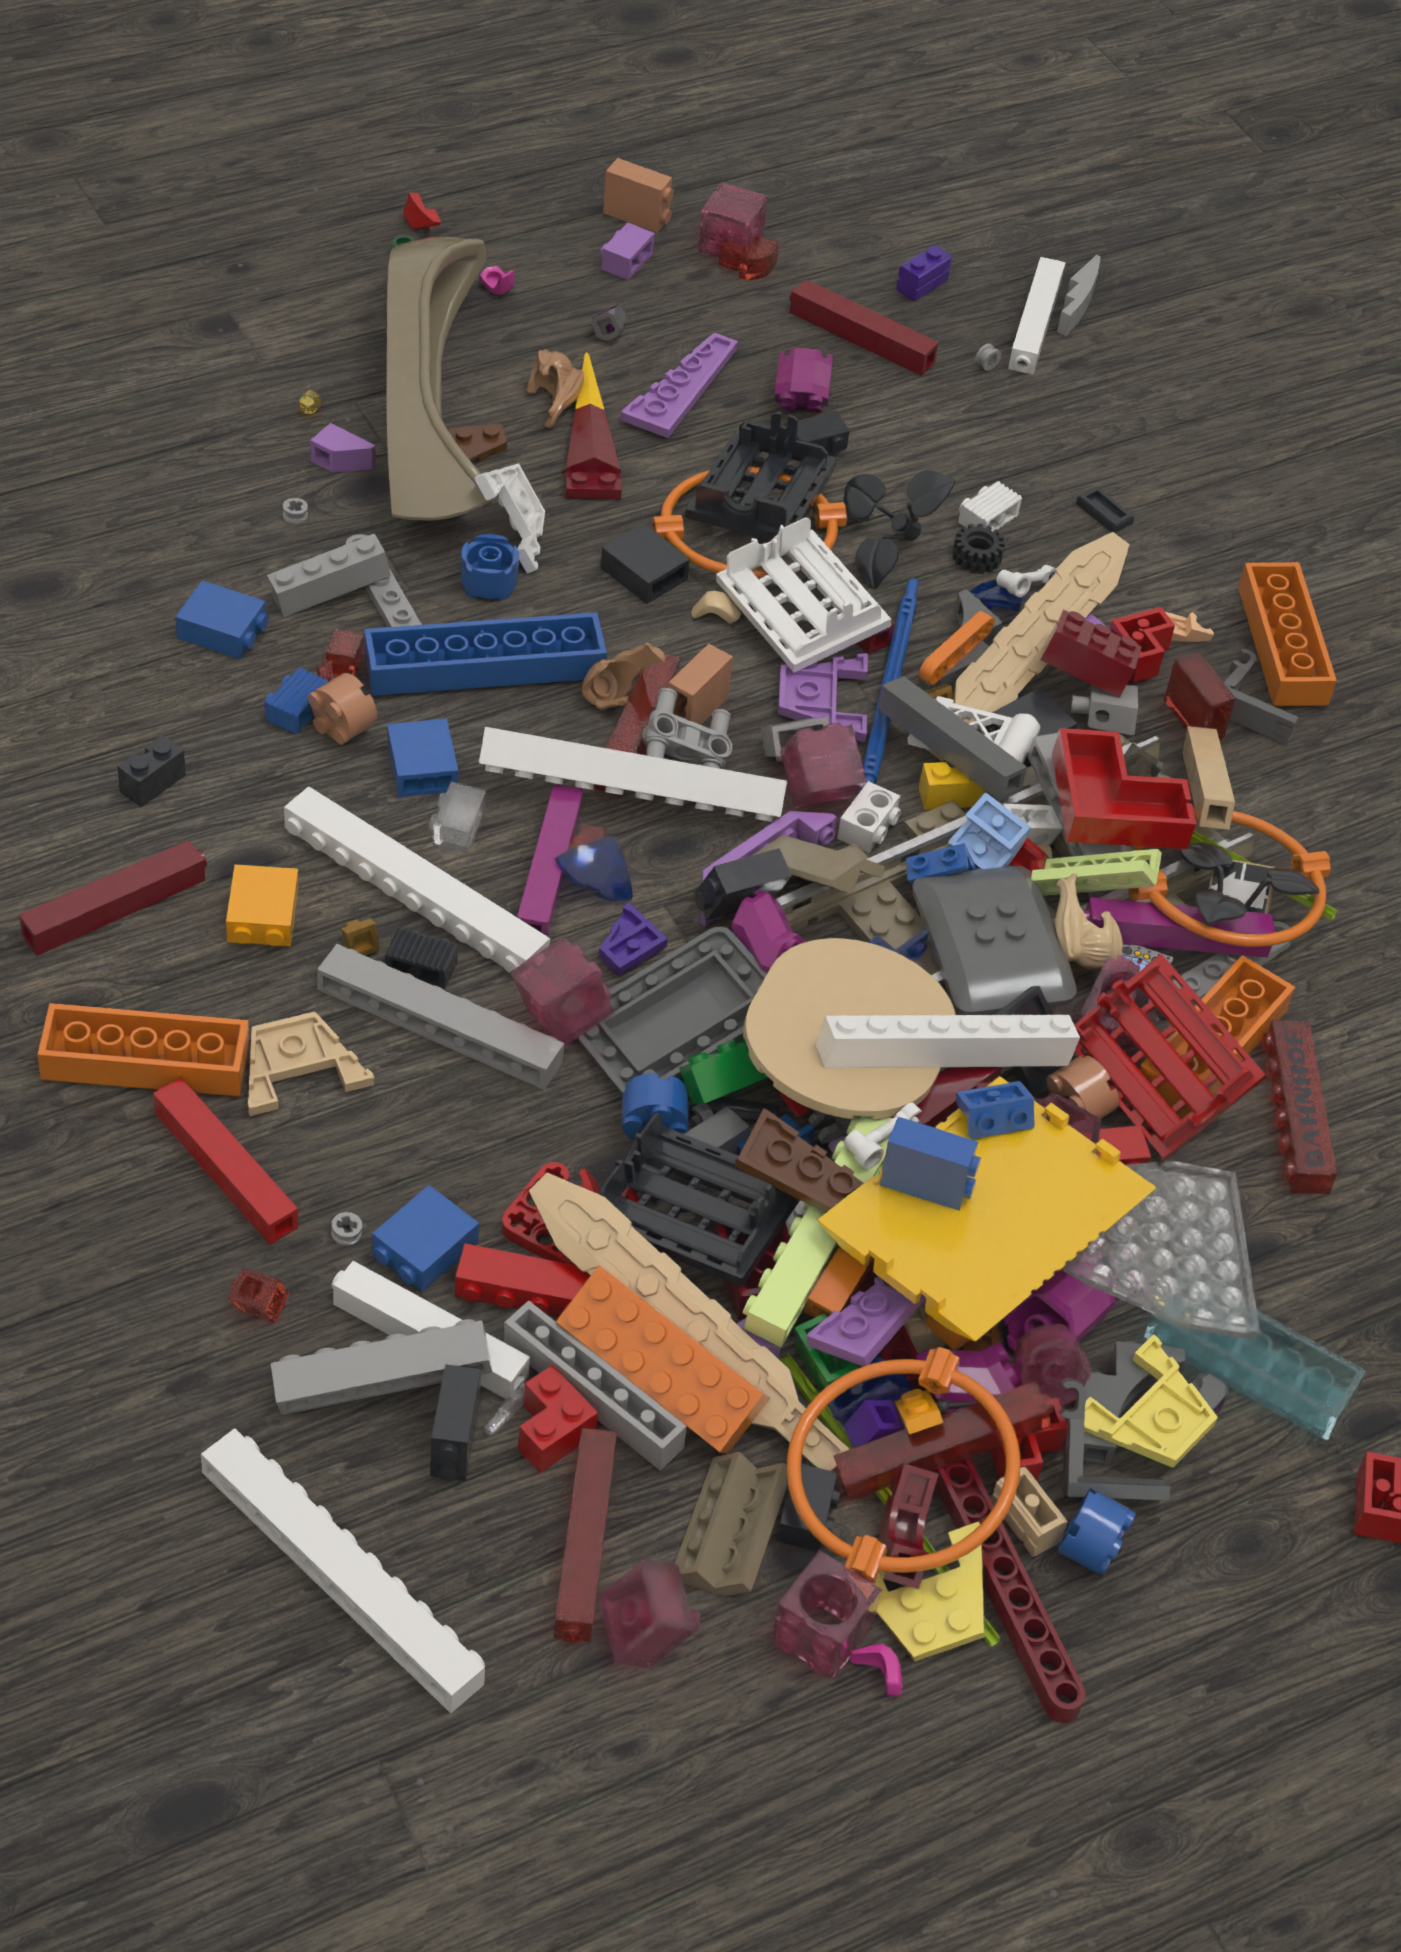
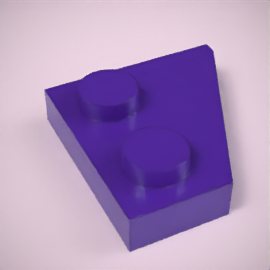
M628 902L624 905L623 913L618 922L615 921L610 929V935L605 938L600 946L599 957L614 972L621 975L666 948L668 938Z

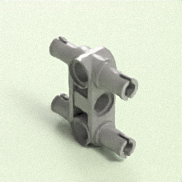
M661 688L658 692L656 709L650 714L648 724L642 732V738L647 747L646 756L664 759V754H667L690 764L724 769L726 759L732 752V743L727 735L731 714L723 709L714 710L712 712L710 728L674 715L673 711L677 692L670 688Z

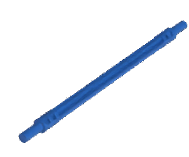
M913 578L908 580L905 596L900 600L882 685L901 676L917 607L916 594L919 582ZM880 694L860 775V781L862 782L860 791L868 781L876 784L878 781L891 719L878 709Z

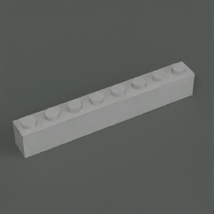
M336 944L317 969V990L543 1090L546 1089L563 1064L564 1043L555 1037L540 1033L523 1023H517L501 1016L496 1011L485 1009L466 998H460L444 991L438 986L421 981L411 974L403 973L387 966L381 961H375L359 954L354 949H348Z

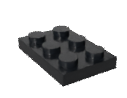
M1031 986L995 1015H1053L1040 986ZM1062 1066L1012 1067L1019 1081L1034 1097V1101L1039 1102L1049 1094L1047 1077Z

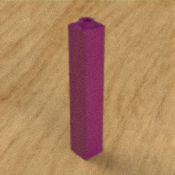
M555 783L553 784L517 918L547 937L551 929L582 812L584 791L583 788Z
M1090 897L1086 909H1082L1087 920L1099 928L1104 927V920L1101 914L1103 912H1110L1120 929L1123 945L1268 958L1272 946H1237L1205 938L1175 923L1153 903ZM1173 905L1191 918L1206 924L1197 907ZM1246 912V915L1242 918L1224 920L1210 925L1221 930L1243 934H1268L1275 932L1272 914Z

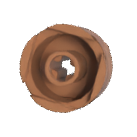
M343 673L307 696L315 716L313 724L320 734L327 733L340 745L371 727L377 720V709L374 700L370 694L367 696L363 694L360 688L364 685L355 676Z
M1082 1055L1070 1061L1068 1066H1062L1047 1077L1049 1095L1046 1096L1047 1104L1053 1103L1069 1115L1068 1125L1076 1131L1089 1128L1116 1110L1119 1106V1096L1116 1088L1111 1091L1107 1084V1081L1111 1079L1107 1071L1098 1061L1088 1055L1082 1058Z

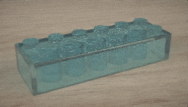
M1184 1269L1179 1273L1151 1314L1143 1337L1148 1340L1154 1334L1162 1342V1345L1185 1349V1362L1205 1373L1212 1374L1229 1387L1325 1441H1328L1353 1401L1367 1372Z

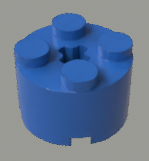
M495 534L476 536V541L470 544L467 541L461 551V583L465 588V593L472 598L508 599L518 582V548L515 545L513 547L508 544L507 538Z
M648 1073L628 1081L625 1085V1091L622 1093V1129L630 1139H636V1133L640 1134L655 1113L661 1115L662 1126L682 1134L688 1132V1090L681 1080L673 1076H669V1080L658 1078V1073Z
M1089 1488L1079 1505L1080 1508L1076 1515L1073 1516L1057 1552L1103 1576L1110 1561H1113L1123 1542L1120 1539L1124 1531L1127 1532L1136 1513L1104 1494Z

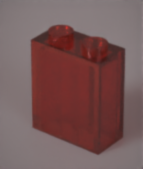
M1200 652L1175 659L1164 698L1165 703L1186 730L1187 726L1216 729L1219 741L1224 740L1236 700L1235 696Z

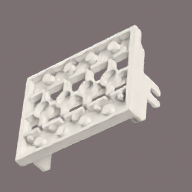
M807 517L786 527L781 525L779 533L768 543L759 544L757 539L751 538V543L731 551L727 555V569L716 574V582L793 672H797L891 627V618L817 534L810 530L811 520ZM787 554L795 563H791L788 566L781 556ZM762 566L768 575L758 579L751 570ZM800 566L810 581L803 583L795 574V572L800 570ZM773 583L778 585L784 593L774 598L765 586ZM816 583L817 589L826 598L820 602L810 591L816 588ZM787 601L791 602L800 611L789 615L780 604ZM833 606L834 608L829 612L826 610V608ZM802 619L809 621L815 630L805 634L796 622Z

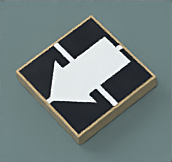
M1233 860L1230 867H1222L1224 869L1223 894L1236 898L1245 904L1265 878H1268V870L1275 867ZM1213 869L1209 889L1217 890L1218 873ZM1271 885L1266 886L1247 912L1268 914L1273 893Z

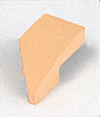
M1165 612L1175 625L1172 641L1202 642L1212 639L1214 632L1210 628H1202L1196 622L1197 616L1193 612L1189 614L1187 619L1183 616Z

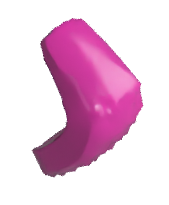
M497 265L487 267L480 274L479 280L492 294L502 295L514 287V271L511 270L505 274Z
M881 1643L858 1648L849 1653L851 1663L877 1666L882 1670L885 1678L886 1696L899 1697L903 1688L901 1664L891 1647Z

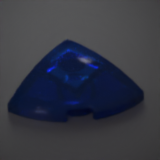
M997 579L981 583L970 591L990 611L993 605L1019 612L1026 598V595L1017 597L1010 594L1006 588L997 584Z
M614 836L578 846L558 855L554 859L563 873L578 887L582 888L586 885L589 889L599 890L596 894L599 898L610 901H628L633 898L627 865Z

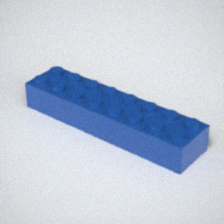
M597 612L364 629V656L371 696L584 680L592 665L607 659V651Z

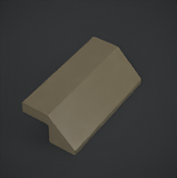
M781 835L753 854L756 855L780 848L793 877L849 894H853L860 872L882 879L885 866L867 859L785 835Z
M740 1452L713 1457L670 1577L674 1581L721 1596L751 1592L788 1485L787 1465L780 1463L756 1468Z

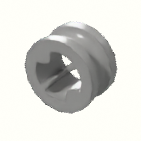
M985 344L977 352L975 361L977 364L982 365L983 369L989 371L999 363L1001 352L995 349L992 344Z
M290 498L284 501L283 519L286 522L300 524L307 520L308 504L306 501L299 498Z
M343 1212L336 1215L332 1220V1239L337 1244L343 1246L353 1245L358 1242L362 1233L361 1219L351 1212ZM349 1225L351 1232L345 1233L342 1226Z

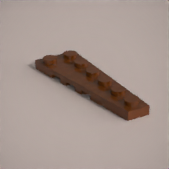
M763 1109L734 1165L735 1167L768 1184H774L779 1190L824 1213H827L863 1184L861 1180L853 1175V1170L846 1165L841 1167L825 1156L827 1154L825 1150L818 1145L812 1147L798 1137V1131L768 1110Z

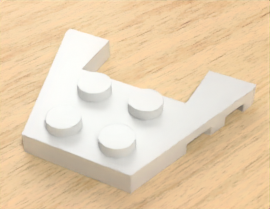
M518 463L476 476L474 479L486 501L496 497L498 503L507 510L512 528L515 531L518 530L522 537L518 551L519 560L526 573L537 570L538 563L537 561L534 562V558L540 554V545L537 542V537L542 536L545 510L521 466Z

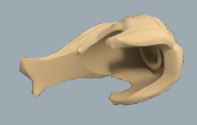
M1072 873L1067 879L1060 878L1056 883V886L1060 888V900L1056 913L1055 929L1060 946L1066 954L1068 961H1075L1086 970L1100 969L1105 966L1111 967L1121 957L1123 946L1122 936L1116 921L1110 912H1103L1101 914L1104 920L1103 928H1099L1088 921L1077 898L1075 886L1077 874Z

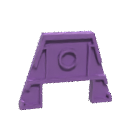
M857 654L855 659L845 660L843 656L834 657L832 662L820 664L815 662L797 672H793L787 664L781 665L778 715L797 721L815 717H828L830 732L865 742L867 715L836 712L837 678L866 680L868 654Z

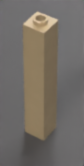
M1187 726L1182 753L1198 824L1201 827L1230 830L1235 800L1217 730Z

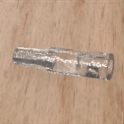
M520 1383L496 1410L497 1413L484 1427V1432L487 1435L493 1436L505 1421H509L523 1405L524 1383Z

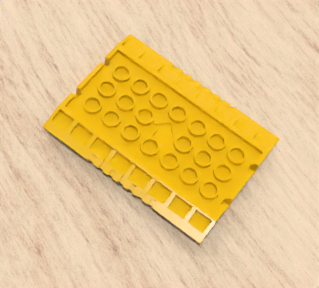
M999 1076L988 1086L1006 1084L1009 1082H1007ZM1034 1101V1128L972 1139L978 1141L976 1156L981 1157L976 1176L971 1177L977 1179L971 1199L964 1198L960 1211L881 1186L882 1168L876 1177L872 1176L817 1221L842 1249L863 1265L869 1262V1257L872 1256L875 1259L873 1272L914 1304L918 1303L921 1295L926 1298L925 1312L941 1325L976 1342L1032 1294L1031 1291L1033 1289L1037 1290L1043 1285L1042 1282L1044 1280L1048 1281L1053 1277L1054 1271H1060L1066 1266L1065 1262L1067 1260H1073L1077 1256L1076 1253L1078 1251L1082 1252L1088 1247L1087 1243L1094 1242L1099 1238L1098 1234L1100 1232H1106L1157 1187L1120 1162L1121 1152L1103 1139L1095 1144L1069 1126V1115L1053 1103L1044 1108ZM960 1108L947 1117L946 1122H941L935 1127L971 1139L968 1135L967 1118ZM1046 1113L1050 1116V1121L1046 1119ZM1097 1149L1100 1153H1102L1101 1158L1098 1155H1096Z

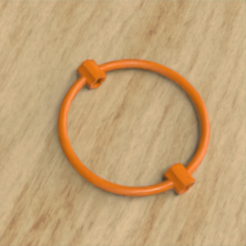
M752 467L749 473L757 474L760 468ZM708 470L696 474L677 485L665 499L661 516L652 518L651 526L654 532L690 558L691 563L717 574L727 569V565L708 559L689 548L682 541V538H684L682 516L672 515L677 501L689 490L701 484L710 471ZM784 473L780 475L778 480L789 483L792 476ZM820 493L815 502L816 506H814L815 526L817 529L827 528L823 542L831 550L837 538L838 527L846 526V507L844 502L829 503ZM801 566L800 570L795 572V574L802 572ZM763 568L751 570L758 579L768 575Z
M1193 808L1195 820H1197L1195 808ZM1233 811L1231 823L1261 832L1288 849L1293 854L1290 862L1292 869L1306 875L1315 883L1320 891L1319 894H1314L1313 905L1302 921L1288 929L1268 934H1243L1207 926L1191 918L1164 898L1168 888L1167 878L1163 871L1158 872L1156 886L1128 888V895L1132 901L1149 899L1164 915L1195 934L1214 941L1237 946H1273L1302 936L1322 916L1326 903V886L1323 877H1328L1331 871L1330 857L1326 851L1308 853L1294 838L1274 825L1254 816ZM1135 846L1134 851L1147 850V847Z
M941 1347L930 1349L926 1361L915 1359L881 1361L863 1366L841 1376L813 1399L801 1415L794 1429L787 1455V1481L795 1509L815 1538L833 1553L847 1560L844 1573L856 1582L862 1584L875 1583L879 1571H925L958 1560L979 1547L993 1534L1005 1518L1015 1498L1020 1477V1451L1011 1421L1000 1403L987 1389L968 1375L957 1370L960 1359L948 1349ZM920 1374L919 1385L926 1388L928 1392L937 1395L948 1393L952 1384L960 1387L972 1395L988 1411L997 1425L1004 1444L1006 1456L1004 1483L998 1500L989 1515L971 1534L961 1541L943 1550L922 1556L887 1557L885 1556L887 1552L886 1545L879 1542L877 1538L867 1535L862 1537L856 1536L853 1546L842 1541L829 1531L815 1515L805 1495L802 1483L801 1458L807 1435L820 1413L837 1396L849 1388L884 1375Z

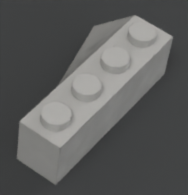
M371 534L267 576L273 598L283 617H286L391 575L385 551L376 535Z

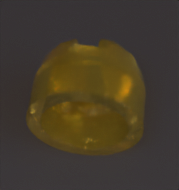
M306 390L298 400L299 408L305 414H313L322 406V399L316 392Z

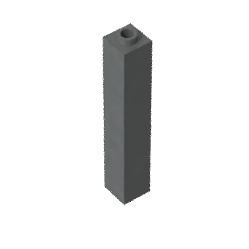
M905 676L882 685L878 707L882 713L999 801L1022 791L1027 769L1024 764Z

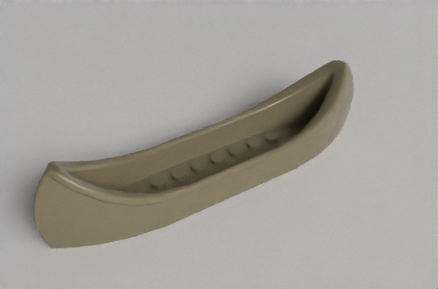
M429 237L393 247L390 253L387 283L386 409L392 517L407 520L434 521L466 514L480 507H487L493 501L492 499L486 501L474 479L476 476L481 475V473L457 445L442 420L441 364L444 344L463 300L486 262L485 243L478 238Z

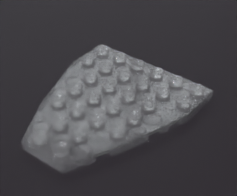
M1175 1161L1163 1162L1160 1168L1148 1169L1146 1164H1136L1133 1171L1157 1188L1106 1232H1100L1098 1234L1099 1238L1094 1242L1087 1243L1088 1247L1082 1252L1078 1251L1076 1253L1077 1256L1073 1260H1067L1065 1262L1066 1266L1061 1270L1089 1286L1185 1328L1255 1340L1260 1333L1236 1172Z

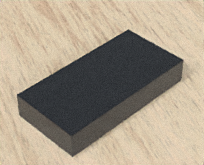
M1098 486L1077 497L1076 504L1110 532L1116 533L1133 524L1134 516Z

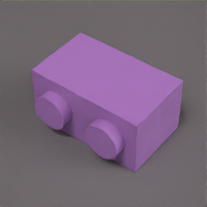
M627 222L621 230L616 231L614 237L608 243L603 245L600 252V258H602L601 270L629 280L653 254L655 233Z

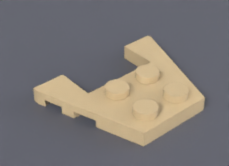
M316 1012L253 1026L251 1031L248 1114L253 1116L279 1109L278 1099L271 1082L336 1067L345 1092L373 1086L374 1076L369 1069L365 1070L360 1065L358 1057L352 1051L346 1050L339 1042V1037Z

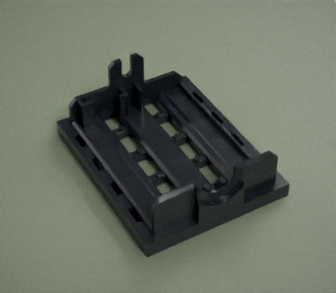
M777 411L771 415V427L745 421L740 424L739 433L734 432L703 482L697 485L696 493L685 509V518L772 540L779 533L781 525L786 527L792 524L794 518H797L795 520L797 522L808 516L835 470L837 458L827 456L828 452L823 446L797 440L798 419L793 415L788 416L787 427L781 424L782 413ZM766 452L769 455L767 459L759 457L760 453ZM793 459L801 461L797 468L791 464L787 465L789 460ZM753 462L755 466L761 467L757 474L749 473ZM786 473L793 476L788 483L778 480L780 475ZM743 481L752 482L748 490L739 488ZM773 489L783 490L780 498H776L773 495L769 496V493Z
M658 1113L653 1115L640 1134L636 1133V1139L633 1141L626 1160L615 1161V1169H613V1172L600 1190V1195L605 1197L632 1222L631 1226L660 1253L664 1252L674 1260L740 1287H743L800 1202L799 1199L776 1188L774 1184H768L735 1167L738 1155L662 1126L661 1115ZM644 1163L661 1168V1171L657 1174L642 1168ZM672 1172L692 1181L687 1186L669 1179L668 1176ZM702 1184L721 1193L717 1198L697 1189ZM627 1187L642 1192L643 1196L638 1203L621 1196ZM730 1192L732 1197L750 1203L749 1209L747 1210L727 1202L730 1198ZM663 1200L670 1203L672 1209L667 1215L647 1206L651 1201ZM693 1212L700 1215L702 1221L697 1227L677 1218L680 1213ZM723 1224L731 1228L732 1234L726 1239L707 1230L710 1225ZM749 1236L744 1245L737 1243L741 1237Z

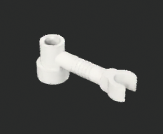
M1044 565L1036 572L1023 574L1002 570L997 576V584L1006 588L1010 594L1023 597L1029 591L1032 583L1040 582L1046 584L1050 580V574L1055 572L1057 568Z
M913 1102L908 1103L894 1118L864 1136L858 1130L852 1131L845 1138L844 1145L855 1155V1161L865 1170H869L882 1159L884 1150L878 1143L891 1135L897 1118L902 1117L918 1123L920 1120L915 1115L919 1114L922 1110Z

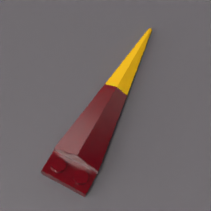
M586 352L582 367L584 381L577 398L566 463V498L621 499V468L591 360Z

